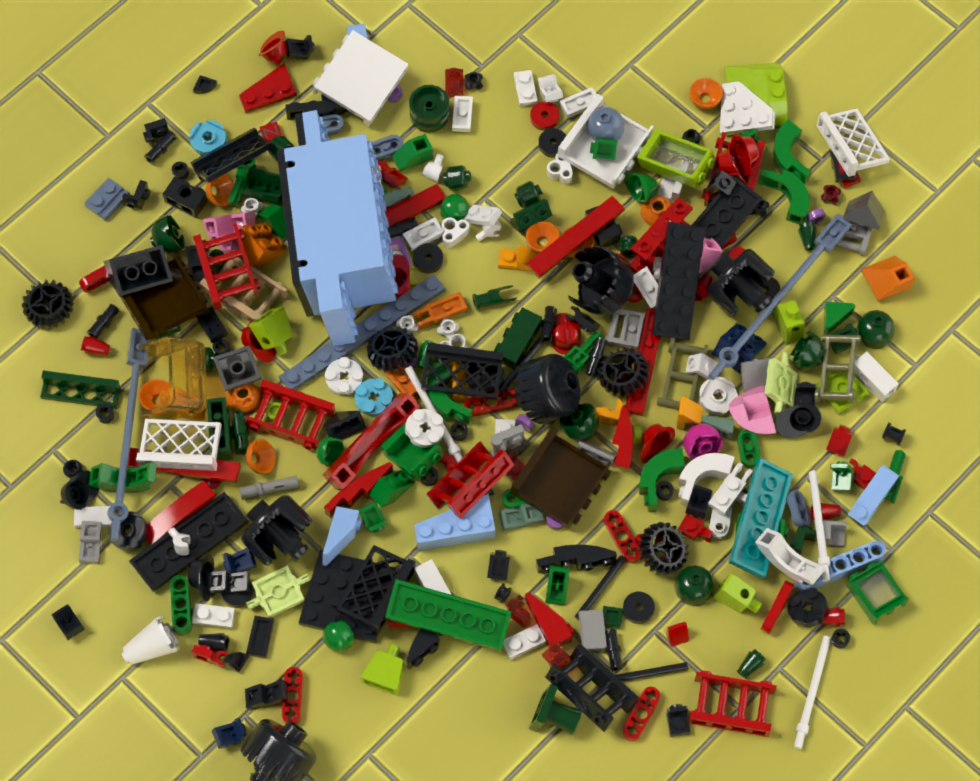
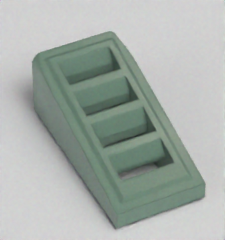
M410 187L384 194L383 199L386 203V209L412 197L413 189Z
M702 415L700 424H709L716 428L721 437L732 438L733 419Z

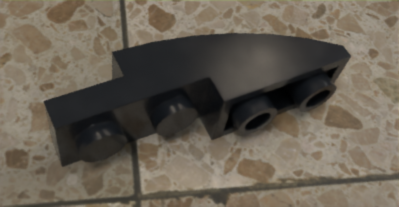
M321 95L322 101L313 100L306 103L293 102L285 104L287 120L295 119V114L317 110L319 117L331 114L340 116L348 110L324 95Z
M564 545L553 547L552 556L536 559V568L538 573L543 572L547 574L549 573L550 565L571 568L573 564H576L578 571L583 570L586 572L593 570L597 566L607 567L612 565L616 561L617 554L613 550L599 546Z
M423 629L419 630L407 656L406 662L409 670L413 666L418 667L424 661L423 658L428 654L432 655L439 649L440 638L438 636L443 635Z

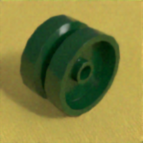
M423 85L412 92L409 99L410 120L412 124L424 132H435L442 129L449 120V97L446 92L435 85Z

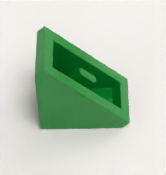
M271 203L257 214L264 223L272 228V231L281 240L287 237L283 207Z
M826 302L824 307L823 334H830L854 313L856 306L853 303Z
M550 565L546 603L565 605L570 568Z

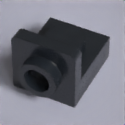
M163 118L144 124L146 132H143L146 143L150 142L151 148H153V138L162 137L169 131L166 119Z
M722 170L713 175L705 191L711 195L719 191L728 196L737 180Z
M810 382L798 383L795 390V405L808 403L815 406L816 384H811Z
M495 550V553L491 552L487 578L507 581L511 556L507 554V551Z
M674 704L667 708L666 717L670 737L690 734L687 706Z

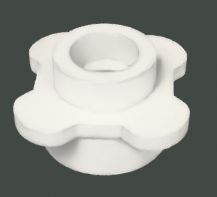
M248 198L245 200L244 206L241 207V211H255L256 217L257 212L263 208V204L255 198Z
M411 315L403 316L396 321V326H400L402 329L407 328L411 332L418 330V326L414 323V318Z
M448 318L443 319L441 327L437 328V333L443 334L447 339H450L459 330V324Z

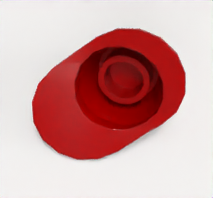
M278 31L271 35L263 43L258 56H262L269 63L275 62L280 64L283 56L287 53V47L284 42L285 32Z
M734 134L731 138V145L735 152L739 169L742 175L747 177L751 172V163L756 161L759 156V149L752 137H741L739 134Z
M728 144V149L721 152L715 158L718 172L723 170L730 176L739 175L745 184V180L738 167L735 152L731 144Z
M395 254L393 255L394 260H392L396 272V277L394 278L398 287V293L395 296L400 297L408 292L411 286L410 264L405 256Z
M569 313L556 315V327L553 330V340L551 342L554 350L564 355L575 345L579 348L581 343L579 323L576 320H568L565 316Z
M249 325L242 329L241 340L243 346L249 345L254 355L261 362L268 363L273 361L276 356L275 348L263 349Z
M655 424L644 432L641 441L643 449L640 455L643 463H648L651 458L659 454L673 441L675 437L673 427H663L660 424Z

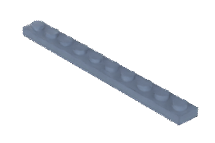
M433 274L398 297L396 301H392L357 324L358 335H355V343L333 346L332 342H330L281 374L279 379L285 387L293 390L298 389L325 371L333 361L348 356L366 344L368 340L372 339V335H377L378 331L382 332L384 328H390L396 324L398 319L410 315L443 293L445 287Z

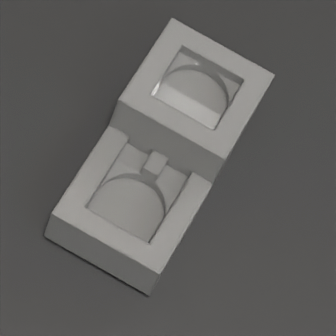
M82 521L79 563L99 564L102 522Z

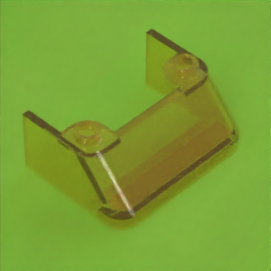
M162 337L139 345L140 349L156 358L169 356L170 389L162 391L157 399V407L142 411V416L148 419L176 420L202 412L207 405L204 344L196 339Z

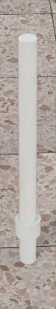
M412 366L407 367L405 371L425 407L438 414L426 391L421 390L422 384ZM444 425L442 437L449 447L447 450L450 455L454 456L458 463L463 458L460 453L461 449L458 444H455Z
M813 470L809 471V480L819 551L818 564L822 565L825 570L822 573V581L828 582L830 581V558L827 556L817 473Z
M823 636L801 721L797 724L794 748L798 750L802 749L805 735L809 731L808 723L831 640L829 636Z

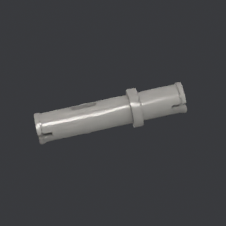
M296 475L265 483L256 482L255 485L239 487L241 499L254 496L263 497L264 494L299 488V483Z

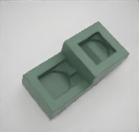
M521 504L519 508L504 509L499 512L503 531L522 528L544 521L542 513L529 504Z

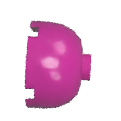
M698 424L687 431L684 436L683 446L688 457L693 460L704 454L719 453L723 447V439L713 426Z

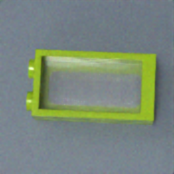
M658 129L654 130L637 156L641 168L695 189L704 182L706 174L715 165V157L711 149Z

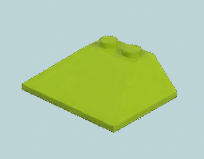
M779 63L724 67L726 83L741 82L774 110V128H780L788 120L784 74Z

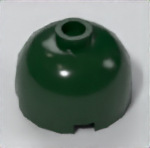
M171 215L164 216L156 221L151 230L152 237H150L152 245L154 247L162 245L165 253H171L172 251L175 253L185 248L183 234L179 236L178 230L180 227Z
M872 310L860 318L856 329L866 347L880 349L892 341L895 325L890 315L884 311Z
M811 331L806 333L809 335L806 338H800L790 354L794 357L792 360L789 359V363L801 370L812 369L816 365L820 366L823 362L824 344Z
M579 404L574 414L560 419V425L569 438L573 440H588L593 437L599 427V416L592 404Z
M697 565L684 568L677 576L675 582L676 595L683 600V603L691 606L705 604L712 597L715 587L711 573L704 567Z

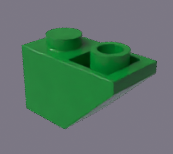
M426 134L408 140L392 155V158L401 172L432 160L433 148Z
M399 470L380 477L369 495L381 507H385L394 503L413 486L414 482L407 473Z

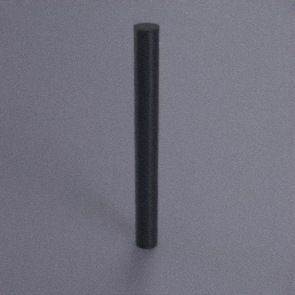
M540 337L500 385L499 393H505L518 375L517 370L520 368V365L531 360L543 346L544 342L540 340Z
M620 555L579 611H587L592 607L626 561L623 556ZM577 612L574 617L579 621V614Z
M687 662L616 674L615 676L623 682L688 670Z

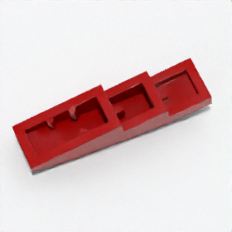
M388 462L351 482L324 506L325 514L332 518L336 506L342 507L344 504L350 509L362 495L369 499L371 497L369 493L380 477L393 472V464Z
M204 480L190 489L148 523L146 537L150 544L156 542L167 534L171 528H175L207 505L216 496V493Z

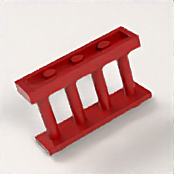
M722 132L721 138L717 137L715 148L718 149L717 155L722 152L723 148L728 149V144H731V142L725 141L726 132ZM758 141L759 156L753 164L751 163L749 179L745 180V185L753 191L766 142ZM716 161L711 173L710 181L713 175H715L717 172ZM704 188L701 199H705L704 206H708L709 199H714L718 193L711 195Z
M678 197L631 247V251L637 254L636 258L630 263L635 274L645 267H648L651 271L653 269L654 257L663 256L667 222L690 225L684 221V218L693 210V207Z
M237 223L233 224L235 233L206 241L202 240L200 234L193 236L215 310L223 308L221 301L224 298L249 290H253L255 297H259L257 291L261 289L258 278H253L242 240H245L243 229H238ZM238 240L239 250L212 258L211 256L207 257L206 251H209V248ZM243 256L245 266L219 274L212 273L211 268L214 265ZM248 273L250 283L223 291L221 289L217 290L216 284H219V281Z
M263 379L260 389L264 397L255 418L246 417L248 428L254 432L262 431L294 442L310 451L316 450L319 444V440H316L324 418L327 416L333 417L335 404ZM273 398L280 399L282 403L273 424L262 421L270 400ZM294 404L299 406L300 409L291 430L281 428L280 425L288 406ZM312 410L317 412L318 415L309 436L298 434L306 412Z
M479 441L426 495L436 508L447 502L456 517L461 519L514 464L506 452L501 449L494 456H491L483 443ZM484 462H487L480 470L478 469ZM471 475H473V477H472L467 483H465V481H466ZM458 488L460 489L454 496H451Z
M704 670L696 672L695 682H701L697 709L690 711L689 724L769 737L771 724L765 721L768 695L775 694L777 685H772V682L769 681L755 682L713 675L712 672ZM709 684L721 686L718 708L715 714L705 711ZM729 687L741 689L738 712L735 718L728 717L725 714ZM749 691L761 693L758 716L755 721L747 720L745 717Z

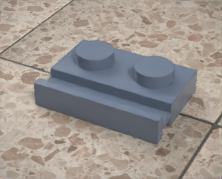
M108 178L84 204L86 208L106 221L124 202L123 194H129V192Z

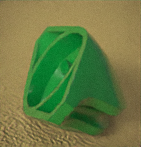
M642 173L624 174V182L631 196L636 201L647 202L649 198L656 195L658 182L653 177Z

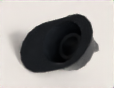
M808 403L792 406L779 413L775 421L776 429L779 434L787 438L810 433L819 427L821 413L817 407Z
M83 470L77 473L63 485L61 489V504L81 510L95 499L99 489L89 486L90 471Z
M209 554L201 560L192 561L187 574L189 584L199 589L201 598L205 602L209 601L211 593L206 591L207 572H214V559Z

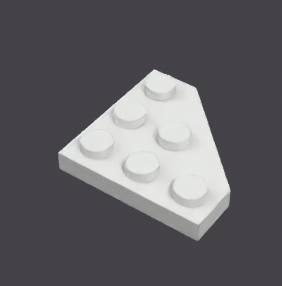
M739 81L722 84L721 135L722 132H726V135L745 133L747 130L751 132L753 129L756 131L774 129L775 112L771 107Z

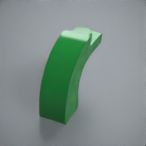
M788 119L779 128L773 146L774 164L780 174H782L783 169H786L795 174L805 184L809 180L811 171L796 160L791 153L792 146L800 140L802 129Z
M763 169L760 184L781 191L789 200L790 207L786 220L799 225L805 223L809 208V194L801 179L786 169H783L781 175L775 171Z
M435 361L432 365L433 370L441 364ZM444 367L436 372L441 380L449 375ZM433 374L427 379V385L434 386L439 382ZM451 378L444 382L446 386L448 385ZM427 390L431 402L443 420L449 422L451 416H453L458 422L470 423L472 419L471 409L452 401L446 393Z
M683 448L660 452L645 465L640 477L639 495L644 494V506H648V512H656L657 510L656 483L666 475L682 473L685 467Z
M149 462L137 468L127 469L124 492L135 493L149 490L150 484L154 483L156 479V464ZM104 463L91 467L89 486L116 492L119 468Z

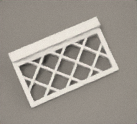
M858 109L828 115L826 111L819 113L816 126L848 177L854 176L857 170L889 163L890 158ZM850 116H855L857 118V122L847 118ZM833 120L842 122L841 126L833 123ZM844 124L854 126L853 130L843 127ZM856 128H859L864 130L866 133L862 134L855 130ZM840 132L849 134V138L841 136ZM852 136L862 139L861 143L852 140ZM866 140L873 143L874 146L871 147L863 143ZM848 145L858 147L857 151L850 149ZM860 149H863L871 153L870 155H866L860 153L859 151ZM874 153L880 155L882 158H874L872 157V154ZM858 157L867 161L864 163H859L856 158Z
M145 419L140 453H137L136 460L140 466L151 462L156 464V468L217 471L218 463L216 458L222 424L219 422ZM150 425H158L161 428L152 436L149 433ZM171 426H177L179 431L170 437L166 430ZM190 427H196L198 431L189 438L184 431ZM208 428H216L215 434L209 439L203 433ZM164 432L169 439L159 445L155 439ZM183 433L187 440L178 447L174 439ZM199 435H202L206 441L199 447H196L192 441ZM152 441L158 446L152 452H145L146 446ZM172 442L176 449L171 453H165L163 448ZM191 443L195 450L190 454H184L182 449ZM210 444L212 454L203 455L201 450Z

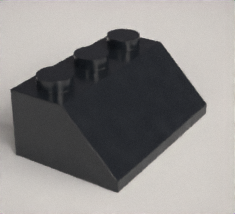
M162 245L103 261L108 279L118 296L173 281Z

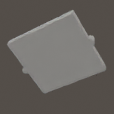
M771 357L763 359L754 358L752 361L740 363L743 392L762 385L765 388L769 359H772Z

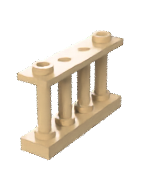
M240 257L226 261L227 263L219 273L229 271L233 266L235 268L245 266V262ZM252 266L250 268L253 278H258L260 288L265 286L272 291L259 309L252 310L248 306L255 297L253 290H250L243 300L238 301L234 296H230L221 301L222 306L248 323L262 316L278 296L284 299L288 298L287 288L283 283L275 282ZM248 273L239 275L230 288L242 285L249 276ZM203 278L199 283L200 290L211 298L206 279Z

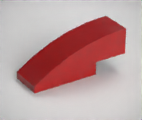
M623 405L612 444L619 446L614 465L629 469L633 458L634 433L628 407Z

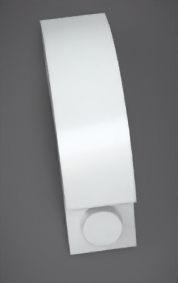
M709 453L689 462L679 477L678 486H681L678 497L681 498L680 505L687 507L693 487L701 479L715 477L725 480L731 472L735 457L722 453Z
M766 528L755 542L760 551L774 566L801 584L804 581L813 585L825 571L822 565L796 553L780 533Z

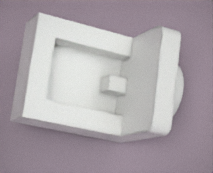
M555 74L538 78L540 94L545 102L552 103L563 98V93L557 84Z
M703 353L690 355L685 372L687 374L696 373L709 380L708 375L718 362Z

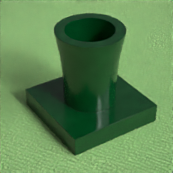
M550 684L542 693L529 729L537 732L546 721L572 735L579 723L582 711L553 700L558 687Z

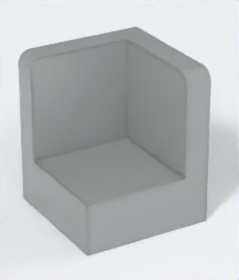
M823 520L826 546L843 547L847 523Z

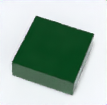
M603 606L604 626L620 629L623 609Z

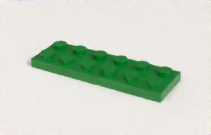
M396 579L385 619L501 651L511 611Z

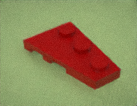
M283 63L239 94V99L245 113L295 97L297 93L287 68Z

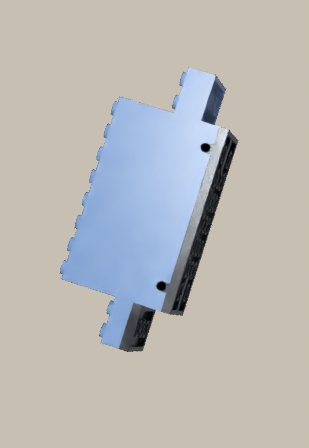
M317 110L295 114L299 146L277 150L292 282L306 316L321 315L333 346L355 343V335H358V329L354 322V318H356L354 308L396 301L395 294L398 293L397 283L394 278L396 277V272L392 260H394L393 252L390 249L389 223L385 214L387 209L383 199L384 189L383 185H381L382 174L375 151L373 150L372 141H368L366 134L330 140L326 126H324L323 117H319Z

